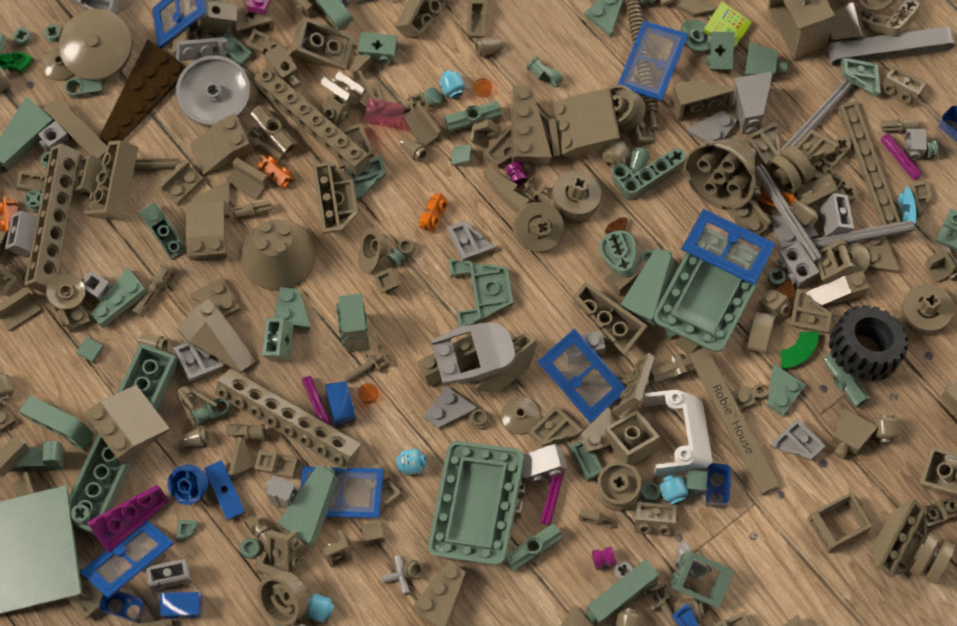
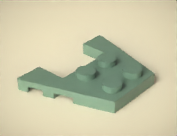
M449 259L451 277L471 275L476 309L457 312L459 327L473 325L514 305L508 267L490 264L480 265L470 261L461 262L456 261V259Z

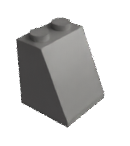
M771 72L739 77L734 80L733 103L741 134L747 133L750 135L761 128L772 78Z

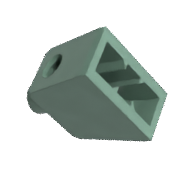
M749 43L744 77L771 72V82H773L775 72L786 73L788 62L777 61V50Z

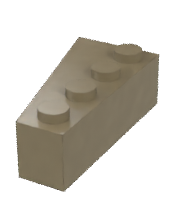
M513 85L511 90L512 163L520 161L523 164H549L552 156L532 86Z

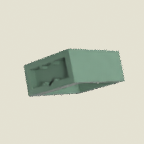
M686 550L679 559L680 566L677 572H674L672 575L671 588L719 608L735 571ZM694 559L720 570L708 598L683 587Z

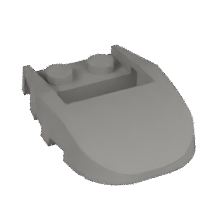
M489 322L458 327L431 340L443 386H448L447 383L458 381L459 384H466L470 381L479 380L480 382L487 380L489 376L505 372L512 366L515 360L512 338L509 332L497 323ZM471 333L481 368L460 373L451 339Z

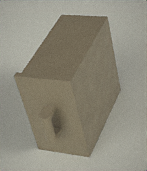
M768 0L767 8L794 61L826 50L835 17L827 0Z

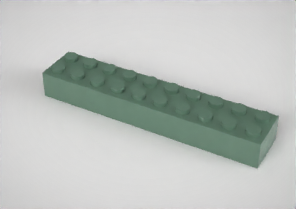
M140 343L117 393L137 385L155 410L158 411L179 365L176 356ZM98 434L69 495L71 511L76 505H85L91 513L90 520L113 509L138 453L121 465ZM81 510L77 512L78 519L79 517L83 518L85 516V510H83V512H81ZM72 518L73 529L96 537L87 523L77 524Z

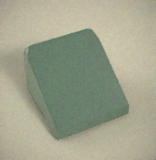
M471 145L453 147L451 165L470 167Z

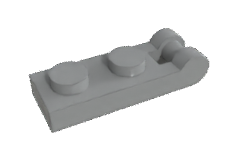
M220 37L177 41L176 59L178 61H188L213 55L226 57L227 51L225 47L228 40Z

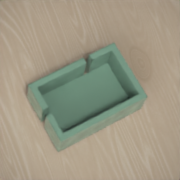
M362 293L339 296V303H336V311L342 346H346L347 352L370 350L369 335L366 331L368 330L367 317Z

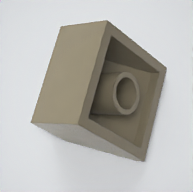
M638 410L605 428L615 455L621 462L632 466L659 450L660 436Z

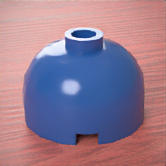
M187 464L173 470L172 474L168 477L167 486L171 496L174 495L178 499V503L190 505L196 503L205 495L208 489V479L201 468Z

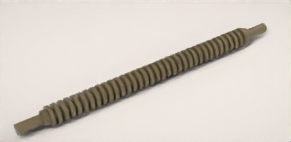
M626 0L631 37L634 45L644 21L640 0ZM646 41L641 56L650 58ZM639 59L636 65L639 84L655 89L651 63ZM642 96L645 102V111L649 115L651 130L658 129L656 118L658 102L655 99Z

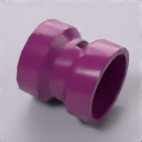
M522 162L511 163L505 168L507 175L510 176V181L517 184V187L524 185L529 180L527 174L524 173Z
M612 546L605 547L601 551L598 549L592 550L596 570L602 569L604 566H616Z

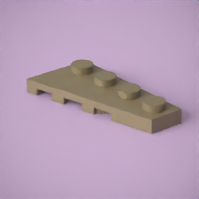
M538 108L545 135L549 134L548 120L551 118ZM511 124L482 155L496 168L512 158Z

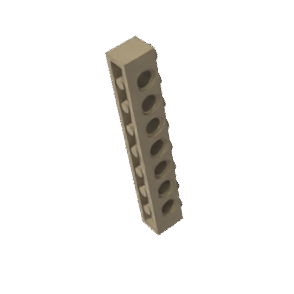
M268 66L254 78L257 89L337 158L354 175L358 177L371 165L369 156L364 150Z
M62 143L50 149L24 283L25 286L42 293L46 292L47 285L51 279L57 276V270L60 266V254L63 250L66 223L70 214V201L73 197L72 191L79 164L80 152Z
M230 369L218 380L215 395L344 470H347L357 459L361 443L236 371Z

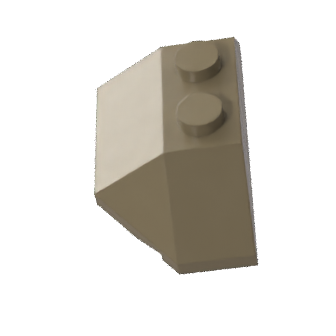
M331 161L312 164L322 232L326 234L342 231L358 215L353 178L336 167Z
M526 332L518 337H513L515 360L512 366L505 372L487 377V380L480 382L479 380L470 381L468 383L477 391H502L530 368L537 341ZM477 362L472 370L481 368L480 362Z
M911 498L889 515L872 547L876 567L889 577H894L910 570L920 545L924 543L927 537V508L915 498Z

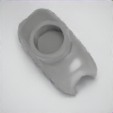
M683 542L676 549L678 560L675 561V567L677 570L680 566L679 559L686 550L692 552L689 543ZM694 559L688 574L694 579H700L706 574L707 568L701 562Z

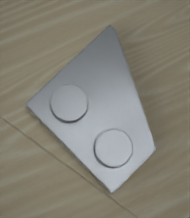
M721 110L689 127L687 133L703 143L726 139L736 125L737 119Z
M770 216L771 228L782 250L799 242L783 216ZM801 223L810 239H816L818 234L814 226L808 227Z
M465 221L447 227V232L462 262L495 251L496 249L493 243L490 244L483 239V235L473 230L472 226Z
M187 342L173 348V352L189 382L223 370V364L220 361L216 362L210 355L206 354L204 350L199 349L198 346L194 347Z
M446 386L425 413L423 419L436 428L441 429L450 422H455L461 419L462 416L477 410V407Z
M798 418L770 444L772 448L811 461L826 447Z

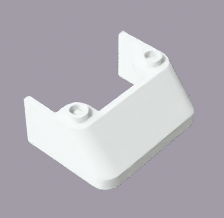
M679 390L645 393L644 407L667 404L673 410L683 409L689 443L687 446H681L676 449L674 463L657 464L654 477L687 474V470L707 471L708 466L712 463V455L702 399L696 395Z

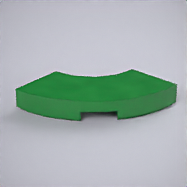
M21 52L0 54V67L3 70L7 69L8 71H17L23 74L35 62L33 57Z
M799 332L796 343L790 348L780 351L781 369L789 370L796 368L809 359L816 349L819 332Z

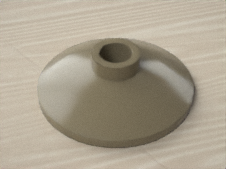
M59 48L48 52L42 63L44 73L50 79L56 81L71 78L74 74L65 66L63 61L57 63L58 60H62Z
M857 242L847 244L848 254L853 256L851 262L854 263L856 268L854 273L860 271L865 273L870 265L868 250ZM837 251L835 256L840 267L844 263L840 252Z
M59 274L48 283L46 289L47 298L56 308L62 310L73 309L81 304L85 297L84 283L73 274ZM64 292H69L70 295H69V296H63V293H64Z
M512 398L502 408V423L512 433L527 434L540 420L539 408L529 398ZM523 411L524 415L519 416L517 415V412Z

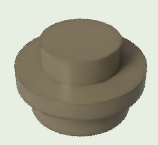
M404 239L398 243L397 250L405 258H409L414 255L416 246L413 241Z
M481 409L473 411L469 418L470 424L477 429L486 427L489 422L487 412Z
M412 559L405 564L404 574L408 579L415 580L422 575L423 566L419 561Z

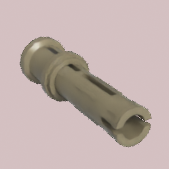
M161 263L160 270L155 276H152V283L147 289L148 293L139 300L132 310L134 314L141 318L159 291L166 288V283L171 275L176 273L173 268L165 263Z

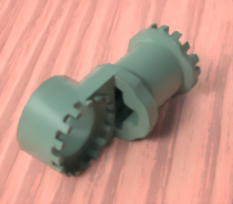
M538 57L533 58V60L531 59L532 62L529 61L526 69L528 71L531 70L539 81L545 78L553 87H557L563 81L562 75L556 69H550L548 66L545 67Z
M217 398L213 400L217 405L219 403L227 404L225 411L219 412L216 409L217 406L206 403V406L196 411L192 410L191 413L196 418L195 421L199 427L201 423L211 418L227 416L231 411L230 403L222 398Z

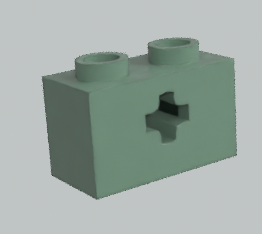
M361 32L358 55L369 56L371 62L395 63L398 48L397 35Z
M711 32V36H707V47H710V54L706 56V65H709V70H733L734 32ZM719 46L725 51L721 56H718V52H715Z
M266 318L262 356L272 362L290 361L294 324L284 318Z

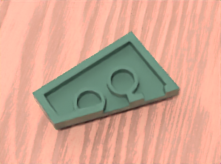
M127 267L91 314L99 325L104 328L148 292Z

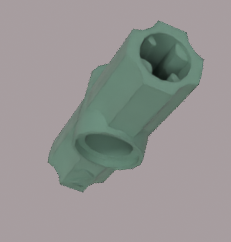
M498 101L481 106L470 105L466 110L446 115L444 118L448 131L452 132L466 127L472 128L473 124L483 122L484 120L501 118L502 112ZM471 115L477 116L476 118H470Z
M829 353L822 361L833 375L835 385L840 391H844L855 408L860 407L870 397L859 383V378H853L850 373L846 374L841 366L838 367L835 363L836 359Z
M552 524L534 537H529L525 543L508 553L505 561L514 572L532 559L538 558L544 551L562 540L563 536L559 529ZM536 544L539 549L537 551H530L528 546Z

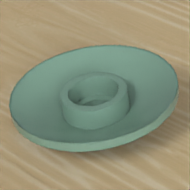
M695 19L684 22L680 31L688 34L685 45L699 52L709 50L710 47H707V36L709 35L703 32L707 24Z

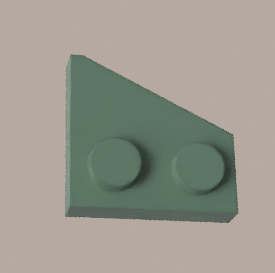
M381 156L369 159L371 165L358 177L346 168L347 174L353 178L356 201L360 200L387 175Z

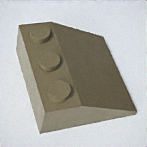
M610 88L567 97L553 104L562 155L577 160L620 139Z
M137 385L100 401L84 413L121 465L170 430Z

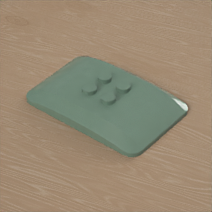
M704 228L696 245L721 257L728 244L727 237ZM736 242L731 245L724 259L749 271L759 252ZM686 252L654 312L655 323L710 351L719 352L723 350L767 266V262L755 284L752 285Z
M454 441L448 446L428 543L429 552L433 556L491 565H499L505 560L524 464V455L519 449Z

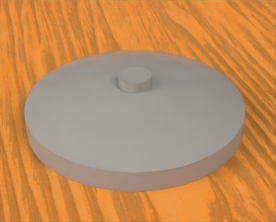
M214 55L205 56L190 63L182 71L176 86L177 100L183 113L191 121L207 127H212L219 120L234 113L240 117L248 106L251 94L249 79L243 68L229 58Z

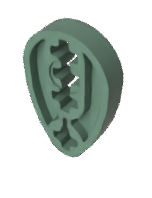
M614 231L607 234L599 245L604 262L614 273L622 277H629L634 273L638 261V250L633 236L626 231ZM614 240L618 241L622 255L618 254Z

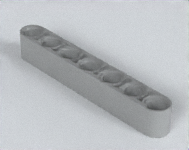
M940 27L904 32L898 36L883 35L834 42L828 45L827 48L831 65L841 66L843 58L869 62L953 49L956 44L952 28Z

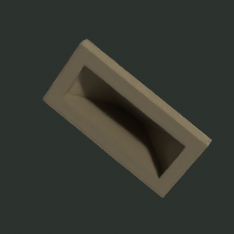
M241 437L237 438L228 473L231 480H236L252 470L256 463Z

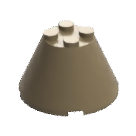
M738 136L701 144L695 147L686 158L684 171L687 172L689 179L687 182L693 192L711 206L723 209V207L740 208L751 199L755 191L756 151Z
M288 220L262 222L246 236L240 252L241 265L249 279L261 288L279 291L280 287L292 288L293 285L302 280L304 281L312 271L316 259L315 245L310 234L299 224Z

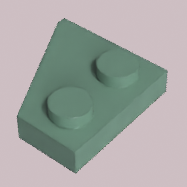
M597 0L584 12V16L607 36L611 37L623 0Z
M843 58L841 61L842 77L871 95L878 97L881 93L878 64Z
M280 287L274 318H284L294 324V328L310 330L311 326L299 289Z
M774 364L767 407L784 417L805 388V384Z

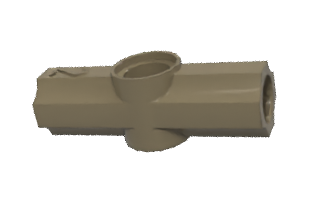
M258 105L254 108L251 116L266 132L267 137L285 155L293 152L298 146L297 142L282 127L281 122L264 105ZM272 128H278L276 131H270Z
M679 354L671 357L667 362L654 365L650 376L654 384L672 378H684L696 370L688 355Z

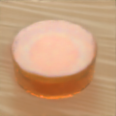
M480 78L475 81L474 93L478 97H487L491 94L492 84L488 79Z
M371 383L363 384L359 389L360 400L366 404L375 402L378 398L377 387Z

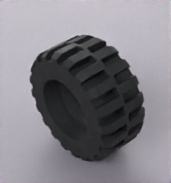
M863 305L862 307L856 306L848 309L840 317L830 334L829 348L832 349L830 353L836 359L835 363L838 367L841 366L846 374L850 373L856 379L862 378V381H869L870 379L872 381H880V379H886L896 371L907 354L908 337L904 333L903 325L898 323V319L895 316L889 315L890 312L882 311L880 307L874 306L871 308L870 305ZM855 335H864L871 338L879 345L882 352H875L865 348L859 343Z

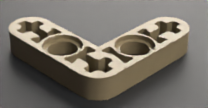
M906 0L892 17L860 10L863 26L866 29L890 36L901 35L919 14L920 4L916 0Z
M841 136L835 139L834 142L840 145L844 143L845 147H842L839 152L830 154L835 157L836 160L834 162H828L824 157L812 164L814 173L822 167V164L824 165L822 172L815 173L813 180L816 181L827 174H831L832 178L836 179L839 183L837 185L838 190L843 185V189L834 193L845 194V192L848 193L850 191L851 196L848 195V201L852 203L857 196L856 188L833 170L846 156L851 147L850 140L847 137Z

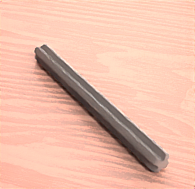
M845 79L781 150L789 145L796 146L811 129L814 130L855 84Z
M763 165L756 167V176L797 240L801 243L813 263L819 261L822 257L796 215L790 209V206Z
M910 220L811 240L818 250L840 239H844L847 244L913 232L914 223Z

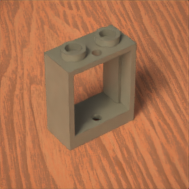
M852 492L809 514L808 521L828 553L869 532L872 527L870 516L867 513L864 514L859 498L857 496L854 497ZM847 504L861 528L835 541L821 517Z

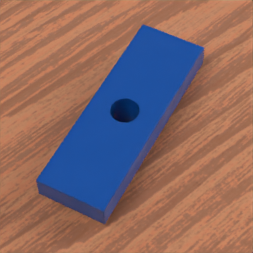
M220 460L205 467V472L226 520L229 521L245 514L223 461ZM228 489L227 493H222V491Z

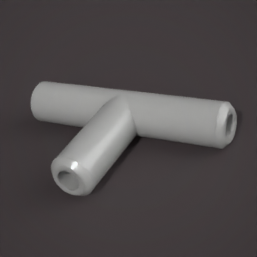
M401 555L394 556V562L397 572L383 575L382 581L383 583L399 580L402 594L407 595L410 593L404 574Z

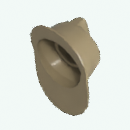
M374 228L366 229L362 236L358 263L361 271L364 273L372 272L377 266L378 260L388 252L387 236L378 233Z

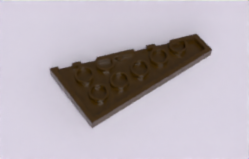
M147 39L100 134V138L107 144L110 141H123L177 85L178 79L186 67Z

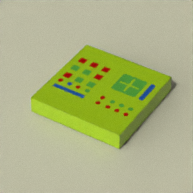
M721 2L703 29V32L711 36V32H734L735 49L752 21Z

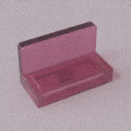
M369 98L364 120L369 124L402 130L404 123L402 117L405 106L399 103Z

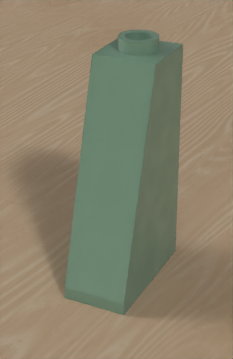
M28 97L24 99L0 137V168L3 167L7 172L41 141L38 134L53 123L52 118Z
M657 248L653 251L620 304L623 309L637 319L656 328L658 325L654 321V312L672 281L677 264L671 252L665 249L661 251Z
M318 464L278 521L281 528L287 532L298 531V539L312 548L316 546L338 483V478L334 475L335 471L327 465L322 467Z
M647 559L591 602L587 606V617L592 623L596 622L600 626L639 598L644 592L657 585L659 574Z

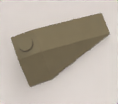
M209 299L195 307L177 328V331L189 344L194 347L198 346L205 350L206 354H212L219 358L222 363L239 373L256 364L255 359L225 317Z

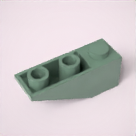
M156 202L151 203L138 212L170 260L187 250Z

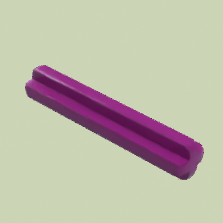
M885 134L880 140L913 180L918 179L922 172L890 134Z
M309 375L302 378V383L318 419L332 426V422L312 377Z
M562 471V474L552 477L541 517V524L551 525L565 471Z

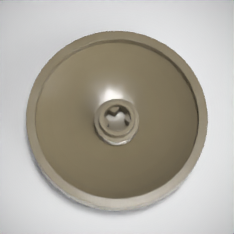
M90 9L74 16L64 27L59 41L60 56L65 66L77 77L88 81H102L118 74L129 61L133 48L132 35L126 23L118 15L105 9Z

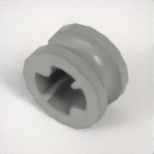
M622 561L616 565L614 574L618 580L624 577L618 571L619 568L622 570V567H626L627 572L633 570L628 562Z

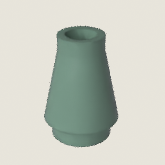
M636 147L635 151H632L629 169L633 174L643 169L650 158L649 151L640 147Z

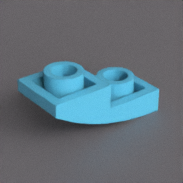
M905 187L904 192L899 194L898 204H901L900 211L904 212L903 222L911 220L915 226L916 206L910 188Z

